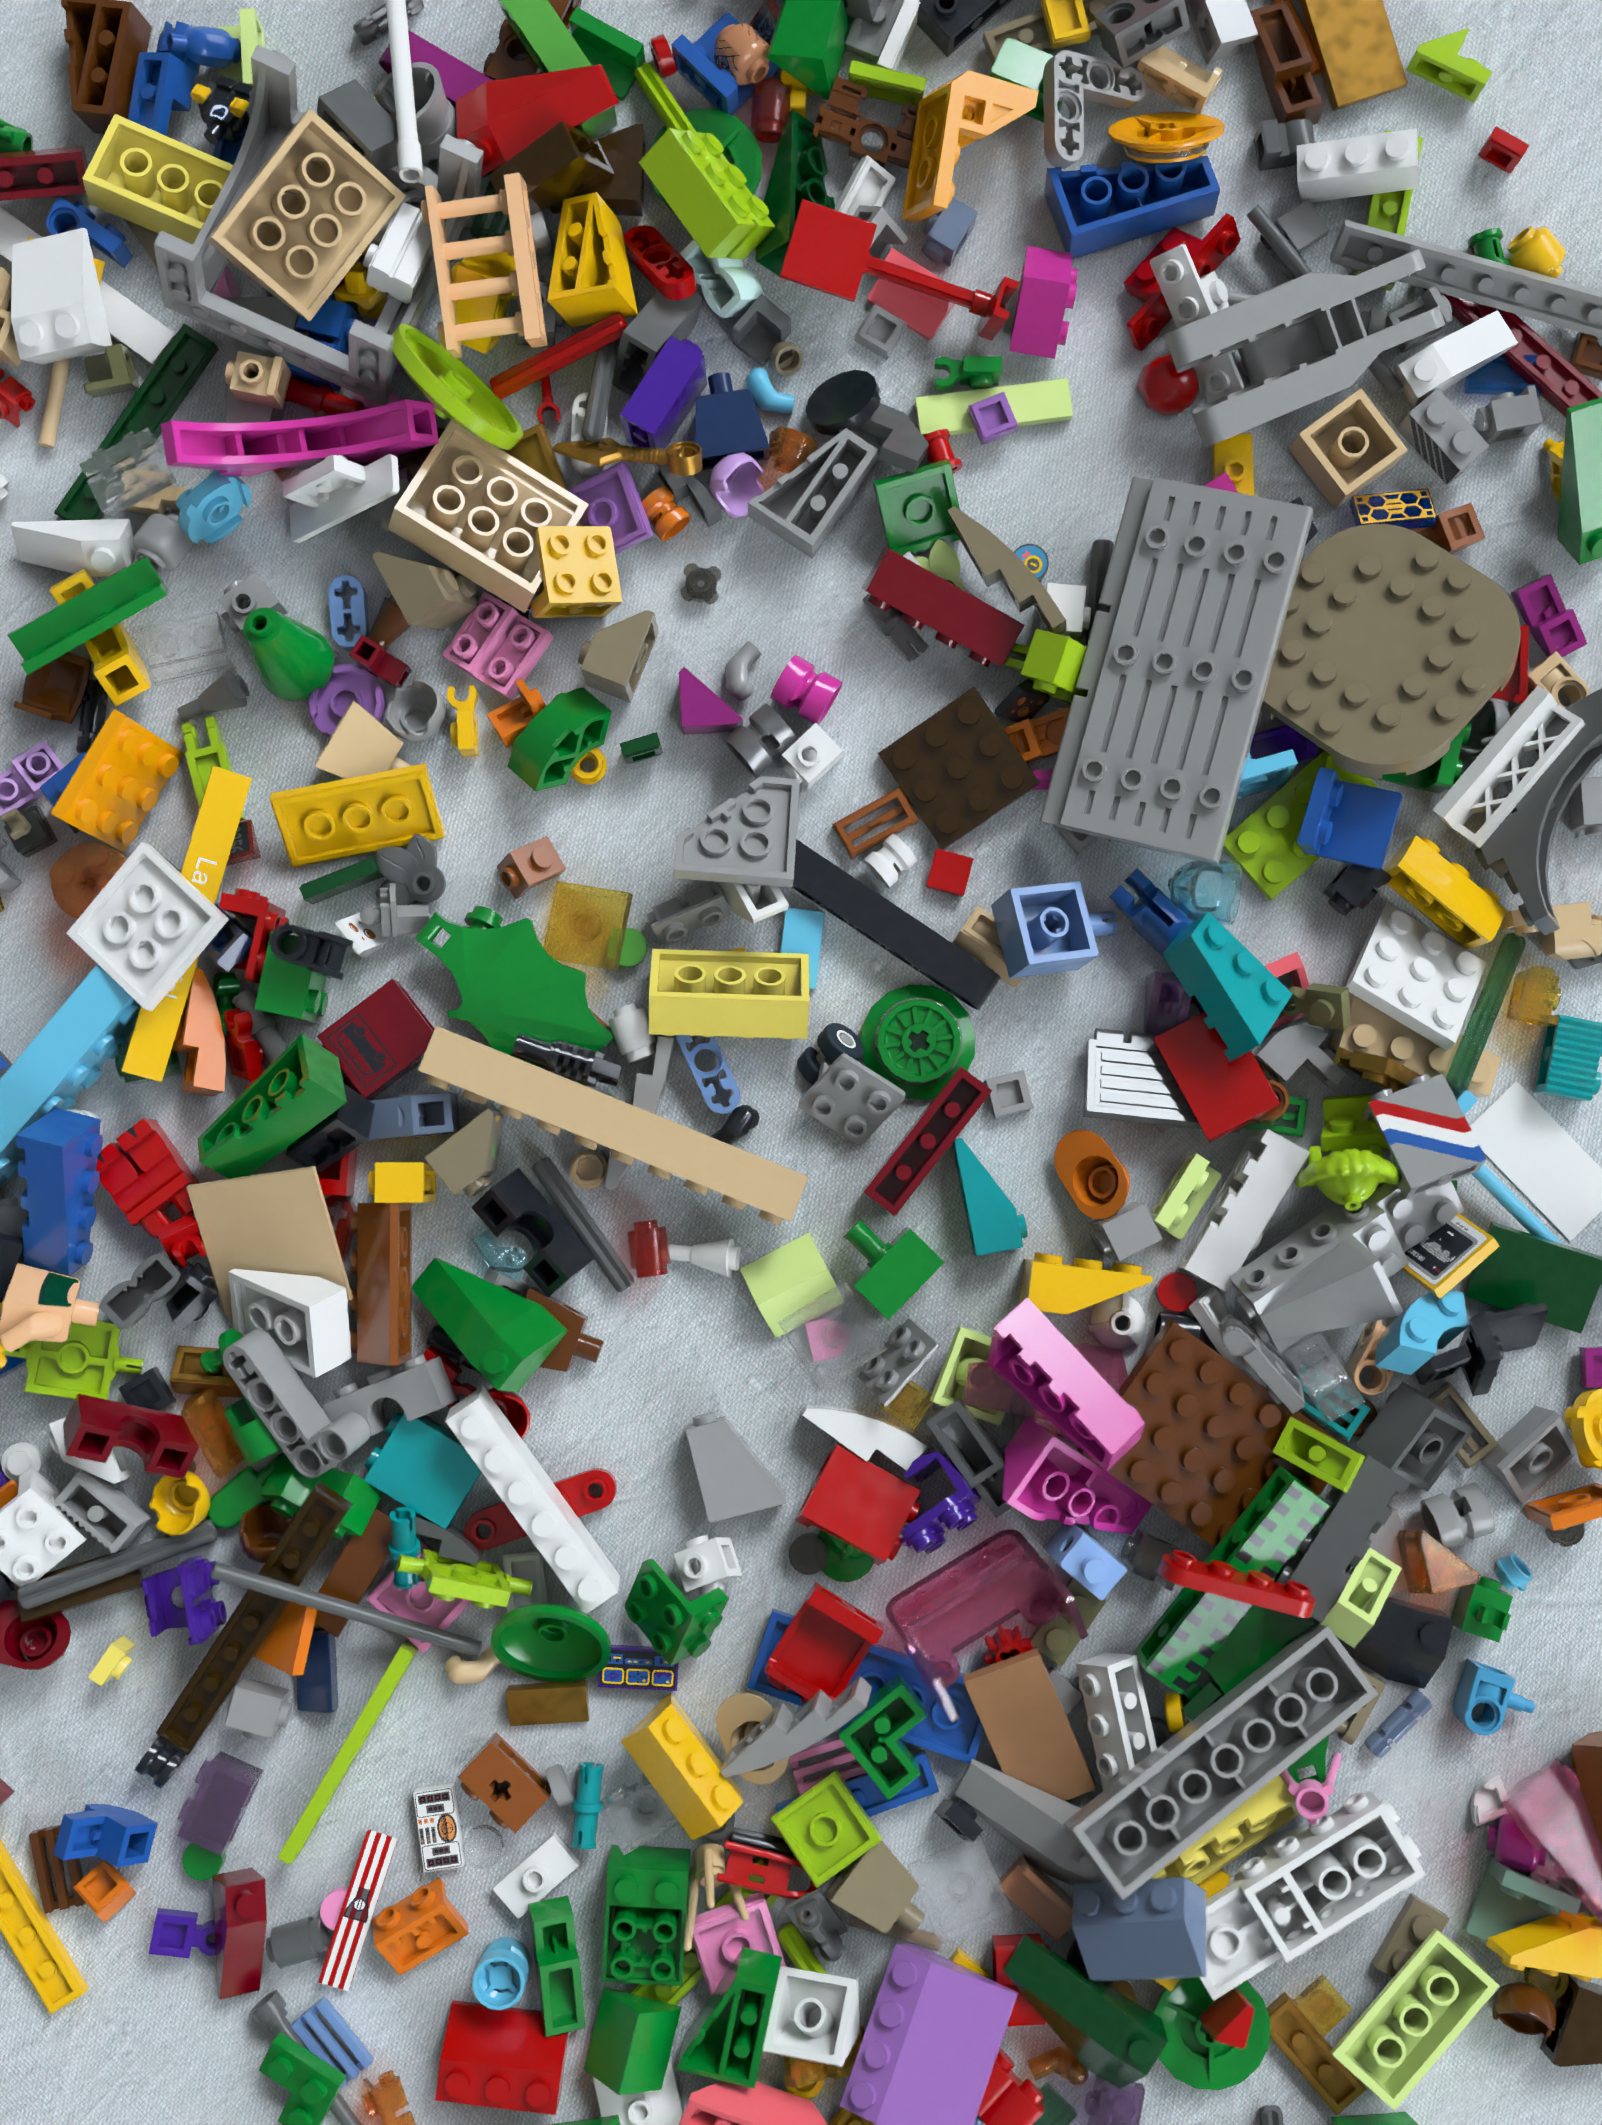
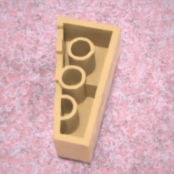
M1349 992L1351 1025L1345 1030L1333 1029L1328 1049L1336 1054L1337 1048L1341 1047L1352 1052V1054L1353 1050L1388 1057L1419 1075L1428 1074L1432 1078L1443 1073L1450 1087L1467 1089L1475 1098L1490 1096L1501 1058L1460 1033L1456 1043L1446 1051Z

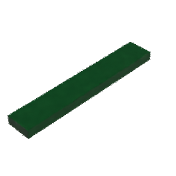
M183 323L53 512L64 521L103 519L127 484L132 469L138 468L162 433L161 424L171 420L219 350L214 342Z

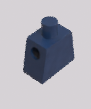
M721 372L709 376L710 395L696 398L695 443L702 447L701 471L713 469L722 458L736 453H745L756 460V462L770 460L768 439L750 390L741 389L733 391L731 375L729 373Z

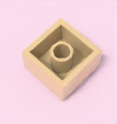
M1361 388L1300 432L1289 447V451L1334 510L1394 467L1408 451Z

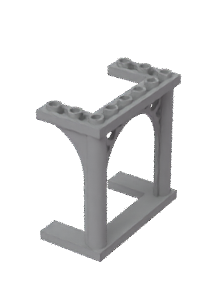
M257 45L251 56L254 105L248 128L232 170L194 244L192 245L162 230L154 242L164 306L272 356L282 357L284 361L380 405H386L392 394V375L399 363L393 352L394 337L391 335L400 324L416 327L437 284L434 254L410 303L406 304L389 296L374 328L355 319L349 331V355L212 293L228 259L210 245L206 239L304 114L297 109L296 63L289 60L287 56L279 51H270ZM446 134L440 145L438 176L434 171L423 166V178L417 183H406L399 177L398 165L386 170L382 174L406 195L403 201L408 204L415 202L421 205V201L426 200L425 186L433 185L440 194L442 202L479 197L484 151L476 148L468 140L457 139ZM477 215L444 219L447 243L457 242L464 226L472 228Z

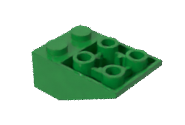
M630 1845L611 1846L607 1866L602 1982L682 1986L685 1954L683 1945L688 1908L691 1849Z

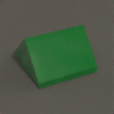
M783 0L766 58L826 101L829 100L835 78L838 76L846 50L845 41L850 32L844 1Z
M604 1987L584 2070L618 2095L661 2090L682 2007Z

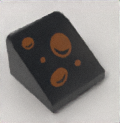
M1028 678L1010 692L995 708L994 714L999 718L1015 722L1032 719L1048 703L1050 696L1047 693L1032 688L1034 682Z

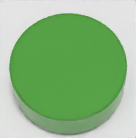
M619 929L611 936L608 942L610 957L621 967H635L642 963L647 955V942L644 936L636 929Z

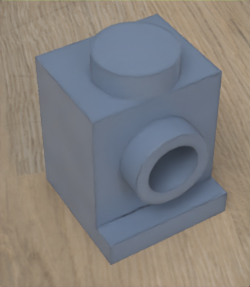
M953 197L947 209L932 215L923 231L927 235L926 243L922 248L924 255L934 262L940 263L942 261L951 266L972 232L978 212Z

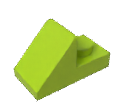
M1469 28L1419 44L1406 68V71L1473 103L1492 73L1491 70L1483 67L1479 61L1458 55L1470 30Z
M1290 1417L1272 1451L1346 1493L1365 1459V1456L1293 1417Z

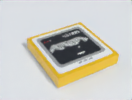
M1458 1214L1450 1222L1404 1252L1409 1264L1401 1270L1441 1299L1494 1252L1499 1245L1493 1236L1461 1214Z

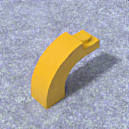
M84 568L50 587V592L57 603L61 604L93 586L95 583ZM122 622L84 643L94 664L93 673L115 706L124 703L151 687L149 674L144 662Z

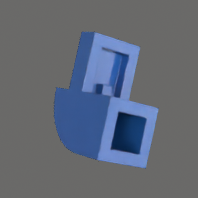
M86 1804L84 1812L63 1814L53 1855L62 1860L97 1856L115 1867L147 1863L158 1823L133 1810L106 1804Z

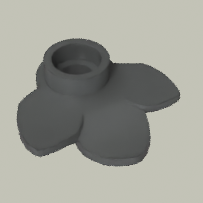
M414 834L408 843L407 849L389 846L376 851L377 865L382 876L387 879L376 892L379 899L380 888H389L390 883H396L397 905H411L416 900L429 903L436 901L443 895L446 887L445 876L437 867L436 848L427 838L420 834ZM423 876L430 880V887L426 891L420 886V879Z

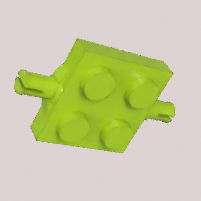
M98 1320L96 1326L72 1323L68 1338L64 1342L33 1340L18 1348L19 1350L13 1352L7 1350L4 1352L5 1356L26 1358L28 1376L24 1392L76 1399L77 1394H83L107 1400L110 1384L116 1373L123 1372L141 1375L144 1359L120 1356L118 1342L121 1329L117 1328L113 1322Z
M424 1548L420 1558L400 1554L396 1564L397 1572L416 1574L424 1578L428 1592L435 1598L443 1601H454L455 1597L470 1600L473 1605L485 1609H492L494 1605L507 1607L511 1593L529 1597L533 1586L532 1580L512 1577L510 1574L504 1573L499 1563L481 1560L477 1565L438 1556L439 1551Z

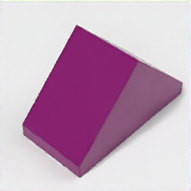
M683 667L679 671L681 721L684 735L732 732L739 725H743L742 717L689 670Z

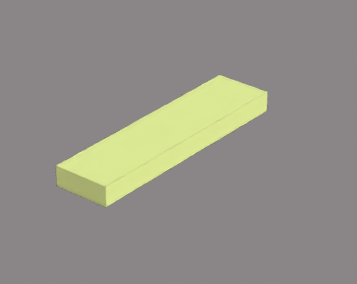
M1068 378L915 397L918 430L923 436L941 429H948L950 435L976 432L967 411L968 406L1001 392L1005 393L1019 427L1072 420L1073 412Z

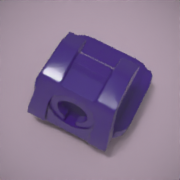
M939 1452L926 1454L915 1459L904 1474L907 1480L915 1478L917 1482H922L943 1467L957 1489L956 1493L942 1500L900 1532L903 1536L900 1539L902 1546H907L909 1549L914 1548L916 1553L925 1551L926 1554H930L945 1544L944 1528L947 1527L951 1530L956 1527L958 1531H962L978 1519L975 1514L977 1509L974 1505L982 1497L975 1487L971 1488L949 1455Z
M202 1556L190 1557L178 1564L177 1567L153 1574L141 1580L151 1637L158 1636L166 1629L188 1627L191 1636L188 1638L189 1645L203 1643L219 1629L220 1625L226 1624L227 1613L225 1604L222 1600L216 1601L212 1594L213 1586L219 1585L220 1581L209 1578L212 1566L216 1561L210 1562L208 1559H203ZM177 1586L182 1587L185 1608L177 1607L172 1601V1592Z

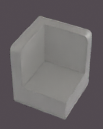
M859 205L853 214L854 217L877 224L869 254L873 257L878 258L887 244L904 245L908 239L907 235L883 207Z

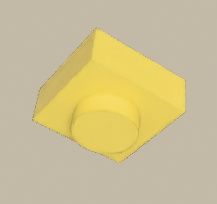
M125 1636L114 1641L88 1678L100 1686L113 1677L119 1680L133 1661L128 1655L136 1644Z

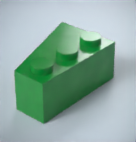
M742 1948L716 1990L685 2034L676 2066L677 2070L755 2089L782 1961L781 1956Z

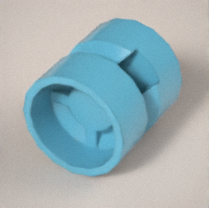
M503 1937L492 1941L483 1951L474 1972L472 1986L476 1998L489 2009L503 2010L510 2008L522 1996L532 1962L530 1953L523 1943L515 1938Z

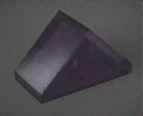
M1154 971L1146 976L1144 1033L1160 1035L1187 1021L1191 997L1188 996L1174 972Z

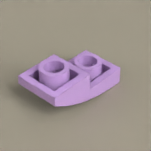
M45 740L11 760L12 767L0 774V816L14 808L21 812L44 795L40 790L42 784L64 768Z

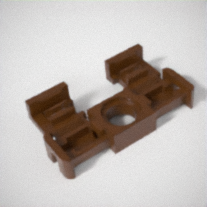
M836 76L828 103H823L818 112L811 140L815 143L817 136L849 147L847 155L860 160L861 157L868 155L883 168L887 161L909 170L918 106L905 102L901 110V114L905 115L902 127L897 125V128L894 129L860 116L861 111L857 110L860 99H866L868 87ZM872 132L879 135L882 140V148L874 153L865 150L861 142L864 134Z

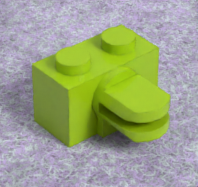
M1036 629L1030 647L1015 643L1010 651L1015 655L1026 658L1025 661L1008 657L1004 661L1003 666L1029 678L1034 682L1032 688L1051 694L1053 699L1071 704L1074 695L1087 697L1088 691L1076 688L1087 647L1068 636Z

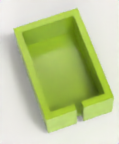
M669 128L639 161V164L707 258L727 257L728 259H746L775 228V225L768 217L769 210L760 198L752 195L745 185L747 182L746 177L736 166L728 162L722 153L724 151L723 145L711 133Z

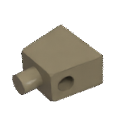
M880 1841L843 1868L841 1874L836 1876L823 1894L829 1902L885 1934L895 1922L911 1934L920 1926L924 1919V1913L910 1902L919 1889L918 1883L883 1841Z

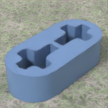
M342 575L335 578L329 586L331 633L333 639L342 649L351 652L361 634L365 637L369 634L367 594L357 578L351 575ZM345 586H350L354 592H357V595H353L350 598L351 609H347L345 601L342 597L338 596V594L345 592ZM347 618H352L353 626L360 630V633L353 635V641L350 642L344 635H341V632H345L348 629Z

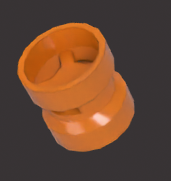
M667 486L654 490L641 502L648 521H651L655 526L654 532L661 541L665 542L673 538L691 520V515L688 511L674 502V495Z

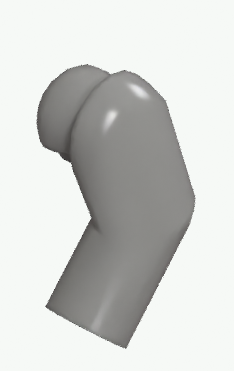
M747 641L725 666L726 689L737 700H746L752 695L753 685L748 682V669L762 655L759 649L750 641Z

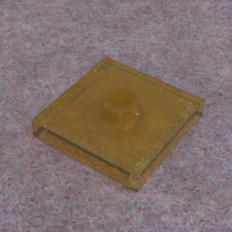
M557 881L543 947L557 961L618 971L633 894Z

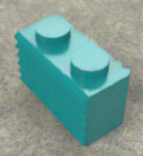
M1560 1014L1548 1017L1534 1093L1578 1102L1592 1100L1593 1095H1596L1600 1089L1602 1079L1601 1073L1597 1072L1600 1057H1602V1023Z

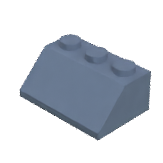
M1185 1877L1149 1879L1122 1900L1111 1892L1105 1882L1073 1884L1072 1928L1090 1980L1097 1982L1206 1977V1891Z

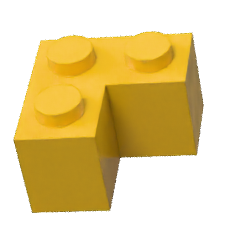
M508 252L467 257L461 262L457 261L451 271L452 282L454 284L510 276V271H516L514 255L509 256ZM512 292L455 300L458 324L505 318L509 299L517 298V296H514ZM501 335L460 342L467 347L486 354L500 341Z

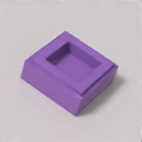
M1004 392L968 406L967 411L981 445L1018 431L1019 426Z

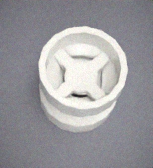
M892 834L883 842V848L878 852H871L864 859V862L881 883L890 888L898 881V874L903 870H910L918 863V860L908 846L898 836Z

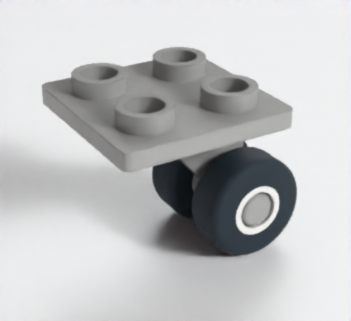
M830 1023L818 1035L817 1042L820 1051L817 1052L813 1047H807L797 1060V1066L801 1075L812 1085L799 1100L798 1107L856 1145H862L905 1100L906 1093L858 1062L863 1056L864 1048L860 1039L852 1030L839 1023Z

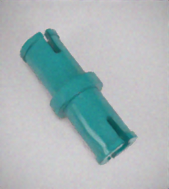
M409 1507L396 1508L395 1512L391 1511L389 1514L392 1540L388 1545V1553L393 1559V1583L399 1589H411L414 1587L413 1584L418 1585L419 1575L401 1571L397 1572L396 1570L400 1554L417 1558L421 1552L420 1541L416 1538V1513Z
M580 1762L578 1765L577 1794L571 1804V1809L575 1811L572 1840L570 1846L573 1848H578L579 1844H581L580 1849L589 1850L596 1848L598 1814L603 1811L604 1804L600 1800L604 1765L601 1763H597L594 1766L595 1762Z

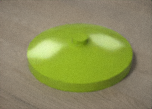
M400 324L391 335L394 337L393 352L410 379L427 397L429 402L434 405L435 413L443 419L450 418L471 434L505 450H511L523 437V430L514 414L502 399L496 396L489 385L461 359L454 358L446 350V347L442 348L438 341L411 325Z

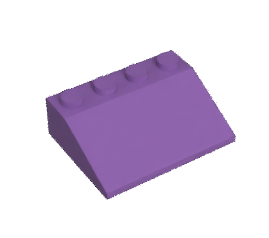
M905 1942L895 1945L840 2106L876 2125H974L1018 1992L914 1943Z

